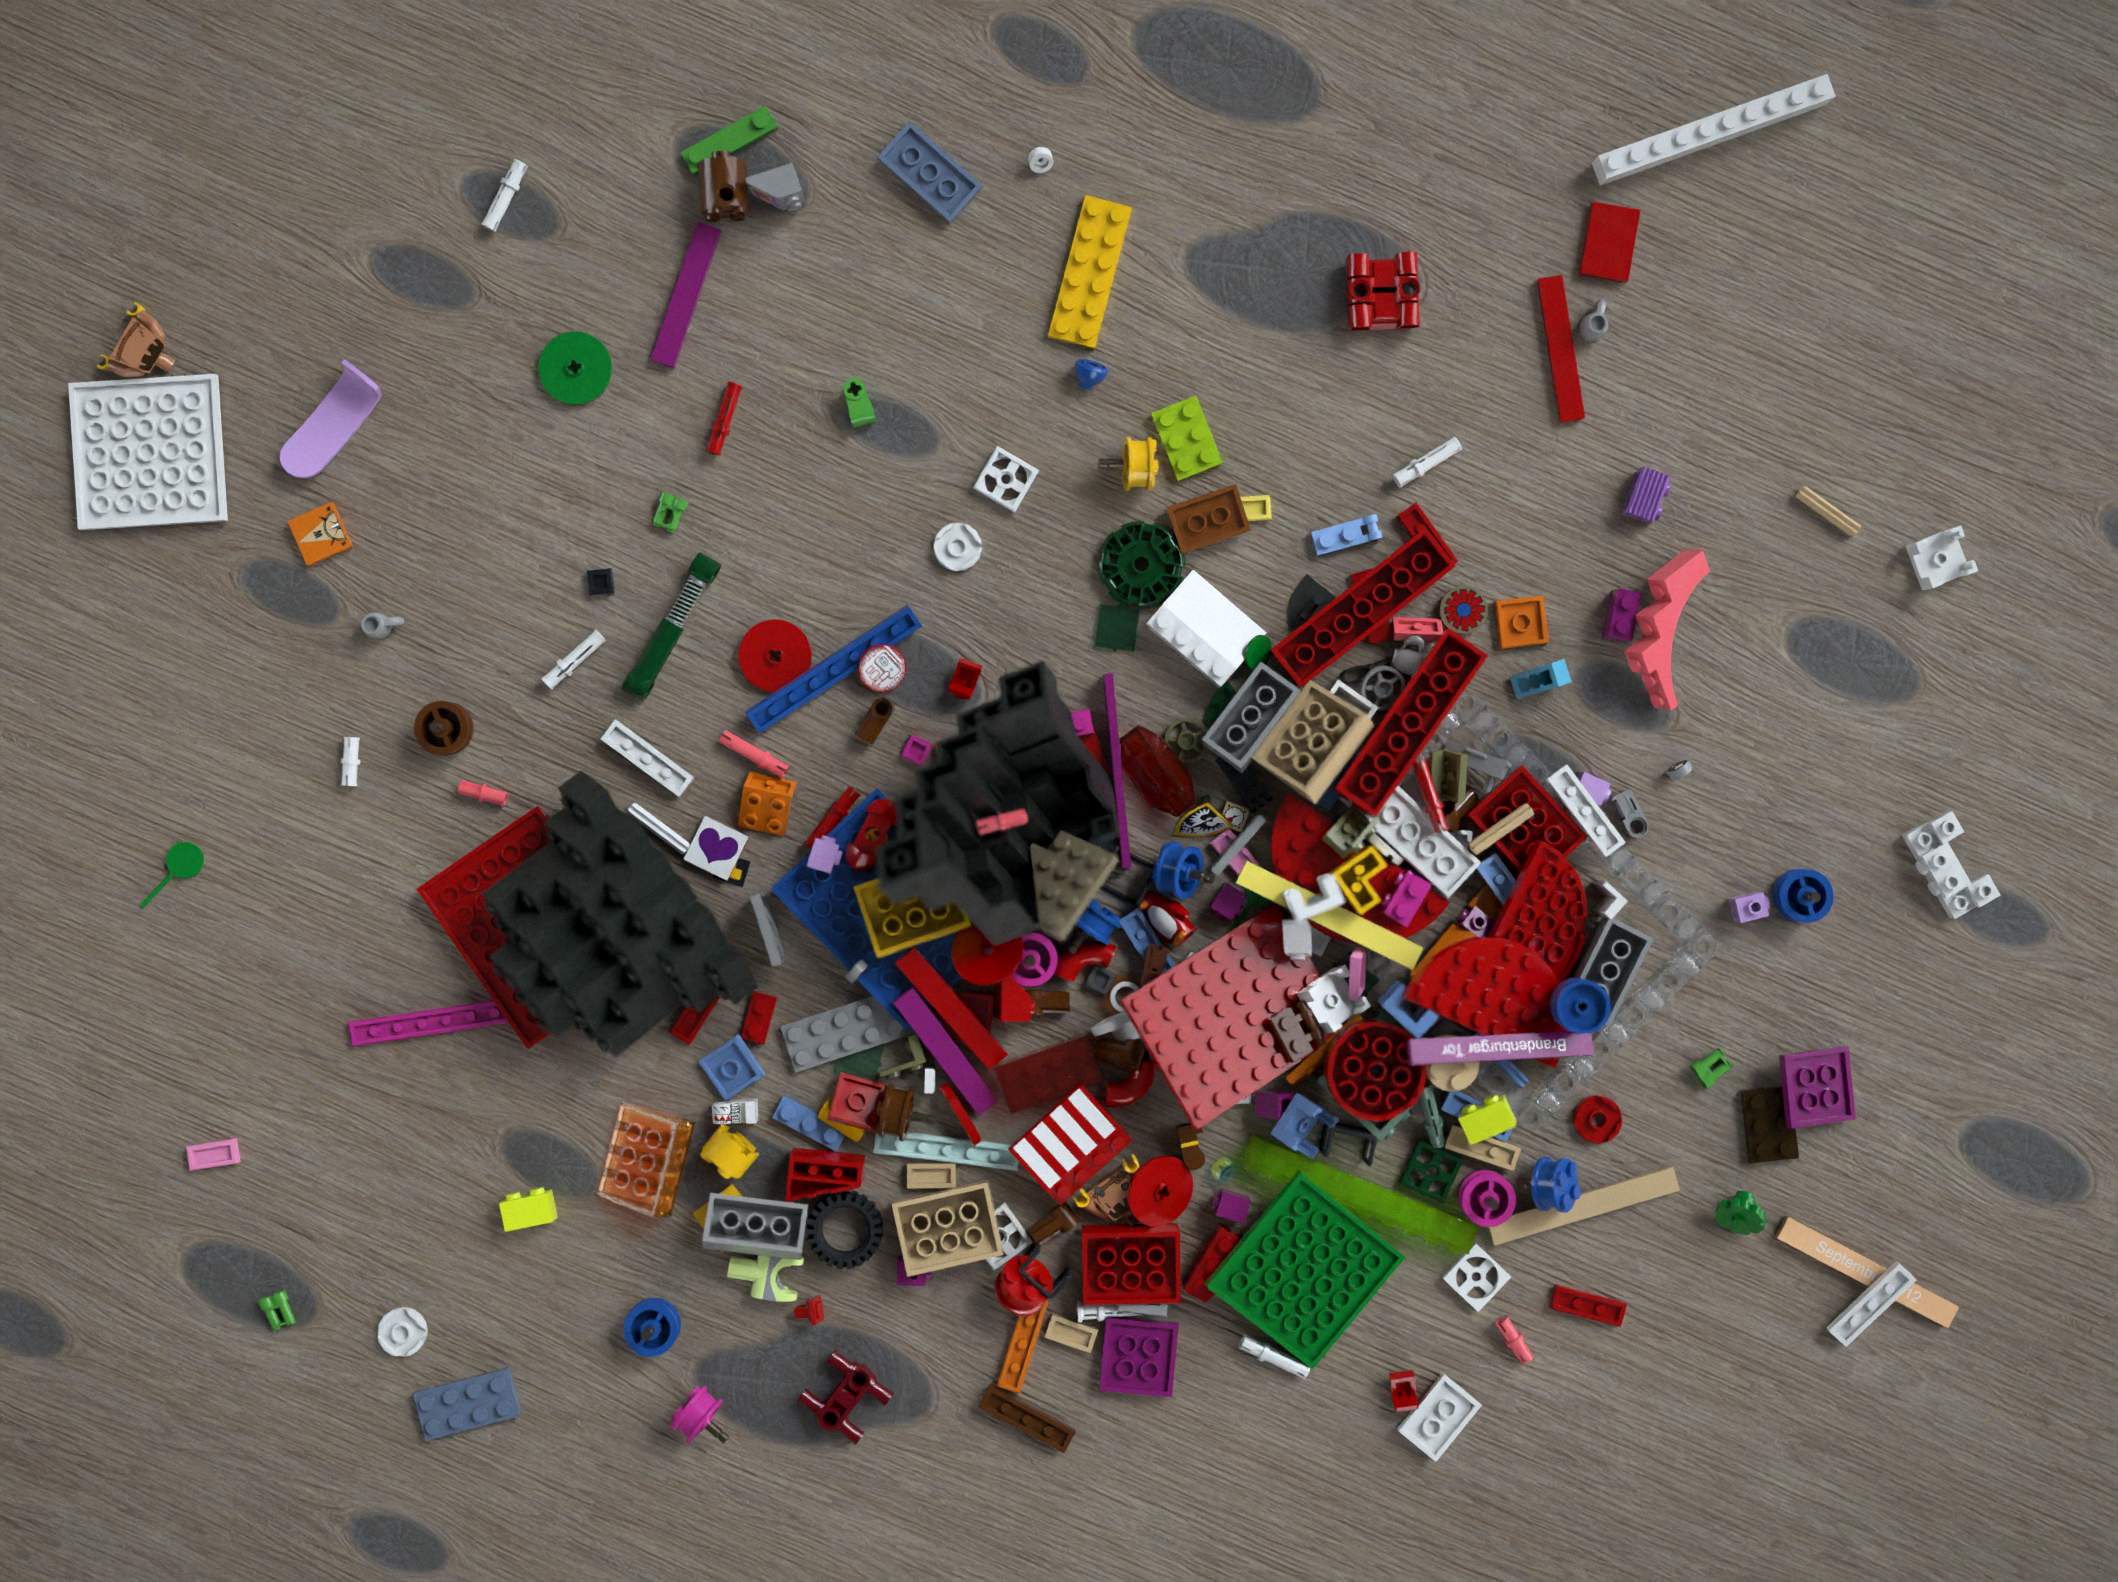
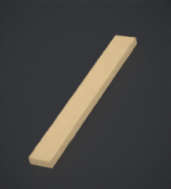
M1669 1166L1582 1192L1580 1198L1575 1200L1569 1212H1559L1556 1208H1551L1549 1211H1541L1535 1206L1515 1212L1503 1224L1488 1227L1493 1245L1496 1246L1680 1191L1674 1168Z

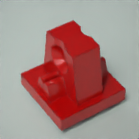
M816 1295L812 1299L806 1300V1305H798L794 1308L795 1319L809 1318L811 1325H817L824 1319L821 1295Z

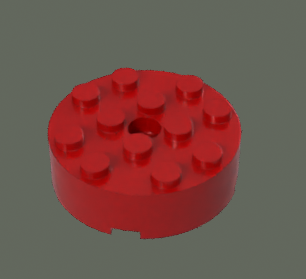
M1378 1019L1361 1020L1345 1027L1332 1040L1325 1055L1324 1077L1331 1095L1349 1113L1371 1121L1389 1120L1411 1108L1421 1095L1426 1081V1065H1409L1406 1041L1414 1038L1395 1024ZM1375 1064H1380V1073L1376 1076H1371L1369 1069Z

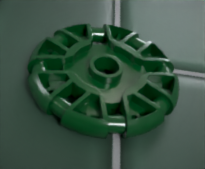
M1144 521L1129 522L1121 525V529L1115 533L1112 531L1104 540L1099 551L1101 558L1100 561H1097L1098 575L1102 585L1105 584L1110 591L1108 594L1123 605H1136L1138 608L1157 606L1167 596L1170 597L1181 584L1183 579L1181 577L1182 568H1185L1184 554L1181 553L1179 544L1177 545L1173 539L1174 535L1159 524L1154 523L1151 525L1144 523ZM1142 533L1151 534L1150 542L1141 540ZM1127 536L1131 542L1123 546L1120 540ZM1164 543L1169 549L1165 554L1159 548ZM1111 555L1118 556L1117 564L1109 563ZM1137 558H1145L1148 561V568L1146 570L1138 571L1135 568L1134 562ZM1165 564L1173 566L1172 574L1164 573ZM1118 574L1124 581L1119 586L1113 580ZM1159 582L1162 589L1155 593L1152 586ZM1132 587L1134 589H1141L1140 596L1131 595Z

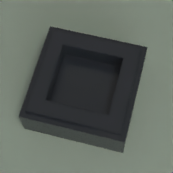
M613 569L587 571L589 595L615 593Z

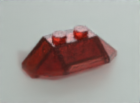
M1137 725L1119 738L1122 769L1150 807L1178 817L1196 805L1192 776L1162 736Z

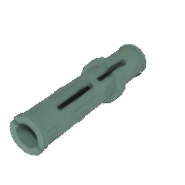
M1426 1080L1422 1093L1419 1096L1425 1118L1423 1122L1424 1128L1428 1131L1431 1146L1440 1148L1446 1143L1442 1130L1443 1120L1439 1117L1432 1083L1430 1080Z

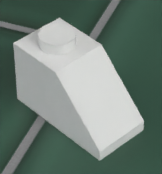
M1283 920L1284 953L1287 956H1291V960L1304 961L1305 957H1312L1313 927L1308 921Z

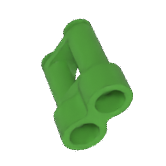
M661 491L658 499L660 503L652 524L661 527L660 525L667 527L665 528L666 530L674 533L683 511H686L689 502ZM671 509V516L668 523L665 524L663 520L667 510Z
M1719 1048L1701 1061L1697 1060L1690 1065L1691 1071L1705 1089L1713 1086L1716 1079L1733 1068L1731 1063L1724 1059V1053ZM1720 1060L1721 1064L1711 1071L1709 1067Z
M285 1289L267 1295L257 1301L260 1309L265 1311L273 1331L282 1328V1325L286 1324L289 1326L296 1322L287 1300L289 1297ZM276 1308L280 1309L284 1321L279 1320L275 1311Z

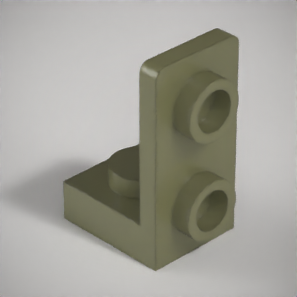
M917 1033L908 1035L909 1041L905 1042L909 1056L914 1055V1059L880 1070L878 1072L880 1077L886 1076V1079H891L901 1075V1070L909 1068L911 1072L924 1067L923 1063L927 1061V1057Z

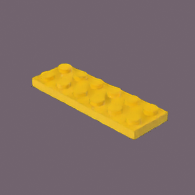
M1085 195L1050 326L1049 338L1095 350L1132 207Z

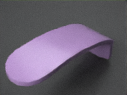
M345 359L341 362L344 372L332 390L280 451L282 467L288 474L296 478L306 479L320 473L351 439L383 395L377 384Z

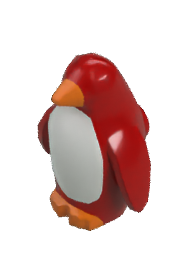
M1147 892L1143 897L1139 909L1147 912L1155 934L1167 944L1173 942V946L1177 948L1198 930L1191 924L1188 919L1190 916L1189 912L1180 903L1154 892Z

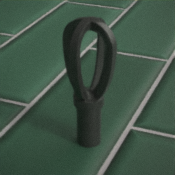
M1385 658L1372 664L1369 663L1346 669L1340 673V681L1348 687L1362 682L1364 676L1371 669L1377 666H1390L1389 660ZM1367 670L1358 679L1351 682L1345 680V676L1348 673Z

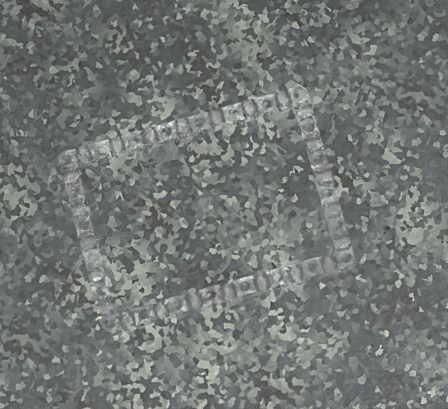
M1466 691L1462 693L1434 733L1436 735L1434 744L1430 745L1427 743L1416 759L1420 764V760L1429 757L1430 751L1438 750L1451 737L1450 734L1459 725L1465 723L1499 759L1507 761L1512 765L1509 768L1512 772L1520 765H1523L1527 770L1532 766L1535 767L1538 771L1536 780L1561 807L1563 805L1561 799L1546 781V778L1553 773L1472 692ZM1463 697L1469 699L1471 704L1467 711L1460 707V700ZM1497 732L1502 733L1504 736V742L1501 745H1497L1494 742V735ZM1412 766L1398 785L1399 787L1415 772ZM1344 804L1328 820L1335 824L1349 807ZM1569 813L1568 815H1569V816L1575 821V823L1582 829V827L1579 825V823L1576 821V819L1573 817V815H1572L1571 813ZM1589 837L1582 842L1682 946L1620 1006L1611 1026L1604 1024L1601 1029L1591 1034L1593 1052L1594 1046L1597 1043L1602 1042L1604 1046L1600 1054H1595L1594 1052V1055L1568 1057L1528 1097L1493 1061L1479 1062V1071L1475 1079L1490 1095L1497 1094L1499 1097L1504 1094L1517 1122L1526 1129L1535 1130L1541 1127L1717 952L1718 945L1716 940L1623 845L1609 856L1604 857ZM1636 870L1639 874V880L1633 884L1630 881V874ZM1670 905L1673 908V914L1671 917L1666 918L1664 909ZM1705 940L1707 944L1706 950L1700 953L1698 944L1700 941ZM1340 941L1351 953L1356 949L1354 944ZM1366 947V968L1387 989L1391 985L1388 981V976L1394 971L1399 973V982L1407 987L1411 977L1397 962ZM1667 974H1670L1672 976V983L1666 987L1663 979ZM1407 998L1401 1003L1412 1015L1421 1007V1005ZM1636 1008L1638 1016L1636 1019L1630 1020L1629 1012L1631 1009ZM1434 1012L1439 1018L1428 1029L1434 1037L1442 1034L1469 1037L1451 1019ZM1494 1076H1500V1085L1492 1088L1490 1084L1491 1079ZM1568 1076V1086L1560 1088V1079ZM1533 1110L1535 1113L1534 1119L1531 1122H1526L1524 1118L1526 1112Z

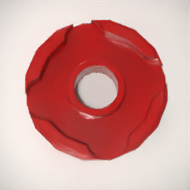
M1591 1095L1582 1099L1576 1105L1573 1113V1125L1576 1132L1586 1141L1594 1144L1608 1142L1621 1129V1111L1612 1099L1602 1095ZM1596 1113H1601L1604 1117L1603 1123L1599 1126H1594L1592 1123V1117Z

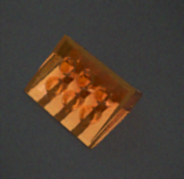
M621 1102L597 1196L653 1218L671 1217L696 1122L677 1115Z

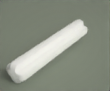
M633 803L628 808V815L680 854H685L690 847L689 842L637 803Z

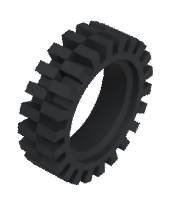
M846 1190L832 1193L829 1196L826 1195L815 1205L807 1222L806 1235H808V1244L812 1246L811 1251L819 1256L818 1259L821 1262L824 1260L828 1266L832 1267V1265H835L837 1269H842L843 1267L851 1269L855 1265L860 1266L864 1261H868L877 1251L883 1235V1219L880 1217L879 1209L875 1207L876 1204L873 1201L870 1202L866 1195L863 1194L862 1196L857 1191L848 1192ZM843 1207L852 1208L864 1217L868 1228L867 1237L858 1248L851 1251H841L827 1243L823 1234V1222L826 1216L835 1209Z

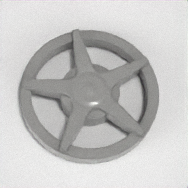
M1377 666L1364 676L1360 686L1361 696L1367 699L1365 690L1373 691L1376 695L1373 704L1379 707L1377 710H1389L1394 701L1388 705L1378 706L1381 698L1390 696L1396 700L1398 696L1393 693V683L1398 679L1400 680V694L1405 687V680L1395 668ZM1387 670L1394 672L1396 675L1386 679L1382 677L1380 671ZM1376 673L1377 680L1374 684L1366 685L1369 678Z

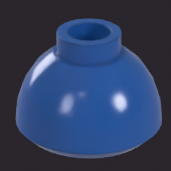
M1079 359L1075 362L1076 377L1080 381L1079 386L1084 389L1092 390L1093 386L1102 382L1108 373L1107 368L1098 362L1087 359Z

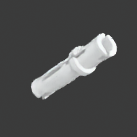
M513 159L511 167L505 178L502 177L500 189L481 223L496 232L515 192L520 189L519 184L528 168L523 162Z
M1452 437L1417 460L1413 459L1408 466L1392 475L1395 483L1401 488L1417 477L1421 478L1426 471L1461 451L1462 446L1456 437Z
M595 629L591 635L563 660L559 659L556 662L557 665L542 677V680L550 689H554L567 675L571 676L573 670L601 644L606 642V639Z
M1246 1334L1241 1338L1238 1348L1256 1356L1259 1361L1272 1363L1302 1379H1306L1310 1367L1304 1362L1274 1349L1267 1342L1262 1343Z

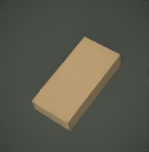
M907 1163V1189L956 1188V1163Z
M1052 1313L1045 1338L1091 1353L1098 1328Z

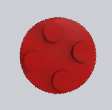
M1028 1255L1010 1259L1003 1267L994 1284L995 1295L999 1303L1009 1312L1020 1316H1029L1037 1313L1048 1299L1019 1273L1020 1267L1030 1257ZM1034 1259L1024 1271L1051 1294L1053 1290L1052 1276L1044 1264Z

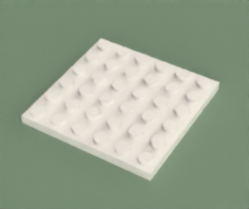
M203 374L68 383L78 530L228 521L218 375Z

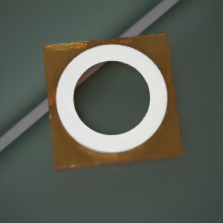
M1118 972L1101 1005L1116 1013L1124 1012L1125 1010L1116 1003V992L1125 986L1131 987L1136 991L1141 987V984Z

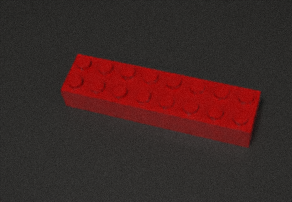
M1424 528L1269 651L1300 689L1451 571L1456 565L1430 532Z
M1450 628L1445 629L1332 791L1372 819L1377 817L1489 655Z

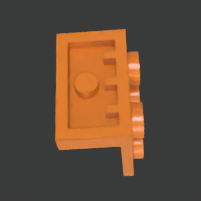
M750 771L743 786L738 826L785 836L790 805L796 791L797 782Z

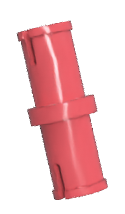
M1507 1315L1497 1319L1495 1326L1505 1338L1506 1346L1512 1349L1521 1365H1524L1525 1361L1526 1363L1530 1362L1534 1355L1523 1341L1522 1333L1517 1332Z

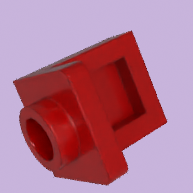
M960 658L948 692L958 699L970 700L983 666Z
M1413 1370L1389 1373L1390 1396L1394 1410L1399 1412L1418 1409L1419 1403L1416 1397Z

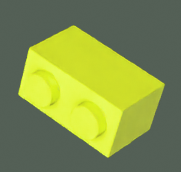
M1497 1094L1491 1095L1484 1099V1103L1477 1106L1474 1103L1469 1104L1461 1109L1462 1112L1459 1113L1458 1117L1470 1145L1514 1128L1517 1122L1504 1094L1499 1097Z
M544 1187L529 1190L530 1194L520 1195V1192L505 1195L506 1199L499 1203L505 1232L555 1221L558 1216L552 1189L544 1190Z

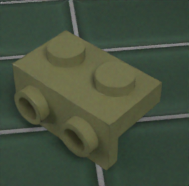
M1450 749L1429 752L1428 766L1438 798L1456 803L1465 802L1468 754Z
M1351 805L1322 839L1344 859L1350 853L1355 855L1364 846V843L1361 841L1364 838L1368 840L1376 832L1377 828L1374 826L1380 819L1375 817L1369 821Z

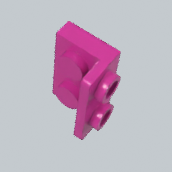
M1404 870L1403 873L1399 872L1393 881L1395 887L1391 894L1387 893L1380 904L1383 908L1380 912L1408 927L1432 884L1414 875L1411 871Z

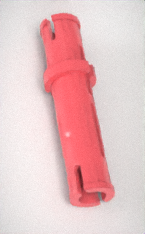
M728 730L724 731V737L721 736L719 744L756 763L761 770L766 769L781 779L784 778V773H787L790 767L788 764L786 765L772 757L770 752L758 749Z

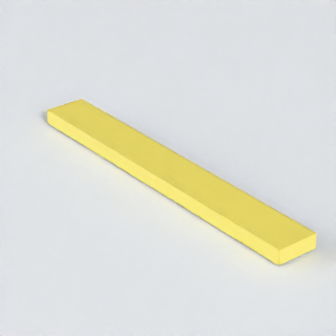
M1249 861L1245 862L1235 882L1286 908L1288 906L1282 894L1285 890L1290 888L1299 890L1305 904L1307 899L1316 896ZM1335 906L1308 918L1412 970L1423 950V947L1340 906Z

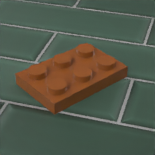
M1236 484L1167 507L1181 553L1183 554L1251 531Z

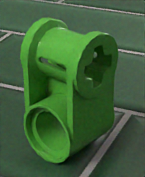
M857 378L847 380L843 389L853 428L876 422L873 407L868 398L864 383ZM856 385L857 389H862L858 391V396L848 393L851 391V386Z

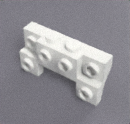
M1948 811L1929 822L1912 828L1902 834V837L1917 861L1915 863L1916 868L1927 878L1929 882L1927 884L1928 889L1934 896H1937L1948 917L1956 919L1973 908L1981 907L2000 896V893L1989 874H1984L1970 882L1948 841L1964 833V830L1953 811Z

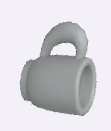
M1599 299L1594 306L1593 313L1585 316L1579 323V334L1586 341H1597L1608 330V320L1603 315L1606 308V302L1603 299Z
M371 612L362 618L361 629L370 638L383 639L390 634L392 627L402 626L404 619L400 616L388 618L382 613Z
M1419 636L1408 637L1403 642L1401 648H1395L1391 667L1401 673L1413 676L1423 661L1424 640ZM1417 645L1419 647V650L1407 648L1406 646Z

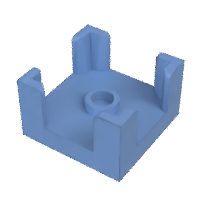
M1395 980L1376 1001L1411 1034L1419 1039L1439 1017L1423 1006L1412 1015L1401 1004L1405 999L1402 995L1406 987L1398 980Z
M1296 1093L1272 1130L1271 1135L1291 1149L1299 1150L1307 1157L1314 1159L1319 1149L1306 1140L1307 1136L1318 1119L1332 1128L1336 1125L1339 1118L1314 1101Z

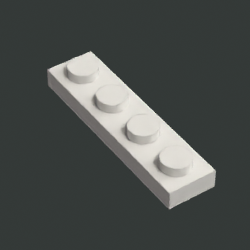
M618 720L613 721L601 738L602 741L678 797L682 796L695 778Z
M1567 764L1546 778V781L1604 857L1609 856L1626 843Z
M1896 1261L1826 1328L1847 1347L1916 1281V1278Z

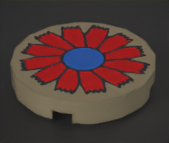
M1460 586L1453 588L1444 594L1439 603V617L1446 629L1450 628L1457 634L1475 632L1483 625L1487 618L1488 607L1486 599L1479 591L1472 587Z

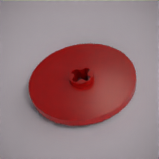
M770 619L754 625L745 634L739 647V664L745 677L754 686L765 691L775 692L810 669L812 650L806 635L796 625L785 620ZM780 650L781 661H770L771 654L769 651Z
M970 922L971 927L961 930L952 945L951 956L956 971L963 979L975 985H993L1007 979L1015 972L1022 960L1024 952L1022 936L994 946L977 926ZM985 948H987V949H990V948H991L992 952H991V953H987V952L984 953L983 950H984Z
M1168 1155L1157 1156L1145 1162L1135 1172L1128 1187L1127 1202L1132 1215L1141 1223L1152 1227L1166 1225L1177 1219L1185 1211L1192 1197L1193 1177L1190 1169L1178 1158Z

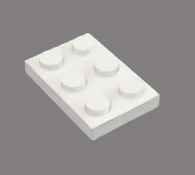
M1442 1373L1418 1402L1419 1408L1412 1410L1397 1430L1436 1462L1482 1405L1452 1379Z

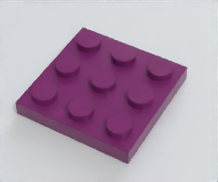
M1840 1046L1779 1055L1786 1128L1792 1129L1856 1119L1849 1047Z
M1106 1317L1099 1391L1172 1397L1179 1323Z

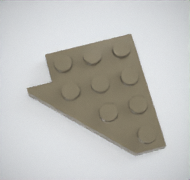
M1060 831L1048 850L1033 843L1030 848L1040 927L1045 933L1063 941L1119 859L1112 853L1064 831Z

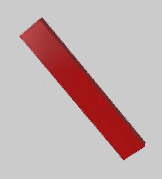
M1563 275L1538 278L1537 285L1559 422L1585 419Z
M915 946L895 961L900 970L989 1070L1008 1055V1052Z

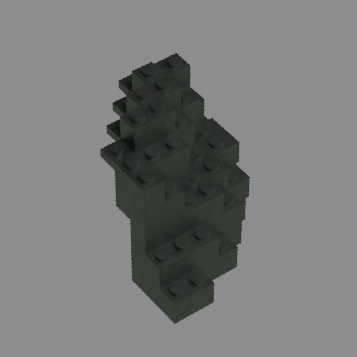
M1043 660L999 677L1001 697L956 714L958 734L936 742L938 762L916 770L917 790L895 799L898 839L876 847L879 889L894 904L916 895L930 910L954 902L994 946L1041 929L1030 848L1032 843L1048 850L1060 831H1064L1109 852L1107 841L1120 837L1111 778L1074 732L1072 713L1059 697L1056 676ZM1020 809L1025 810L1027 816L1026 824L1007 828L1005 832L999 830L980 836L979 829L989 826L978 827L977 820L997 816L999 812L1005 814Z
M583 771L578 772L558 787L562 795L560 801L564 808L544 822L548 831L546 836L550 843L482 893L486 901L484 904L485 909L491 916H495V926L501 933L506 935L503 938L506 944L490 955L494 963L493 971L500 979L505 977L504 979L507 984L517 991L514 996L522 1006L527 1004L530 1012L535 1017L538 1016L537 1024L544 1033L549 1031L556 1038L573 1025L578 1031L583 1029L582 1031L591 1042L595 1040L597 1046L604 1053L608 1051L616 1058L682 1004L687 1008L692 1007L699 1013L719 996L724 1001L728 999L737 1005L758 988L743 955L728 944L712 910L696 898L689 882L674 871L667 855L651 843L644 827L618 809L608 790Z

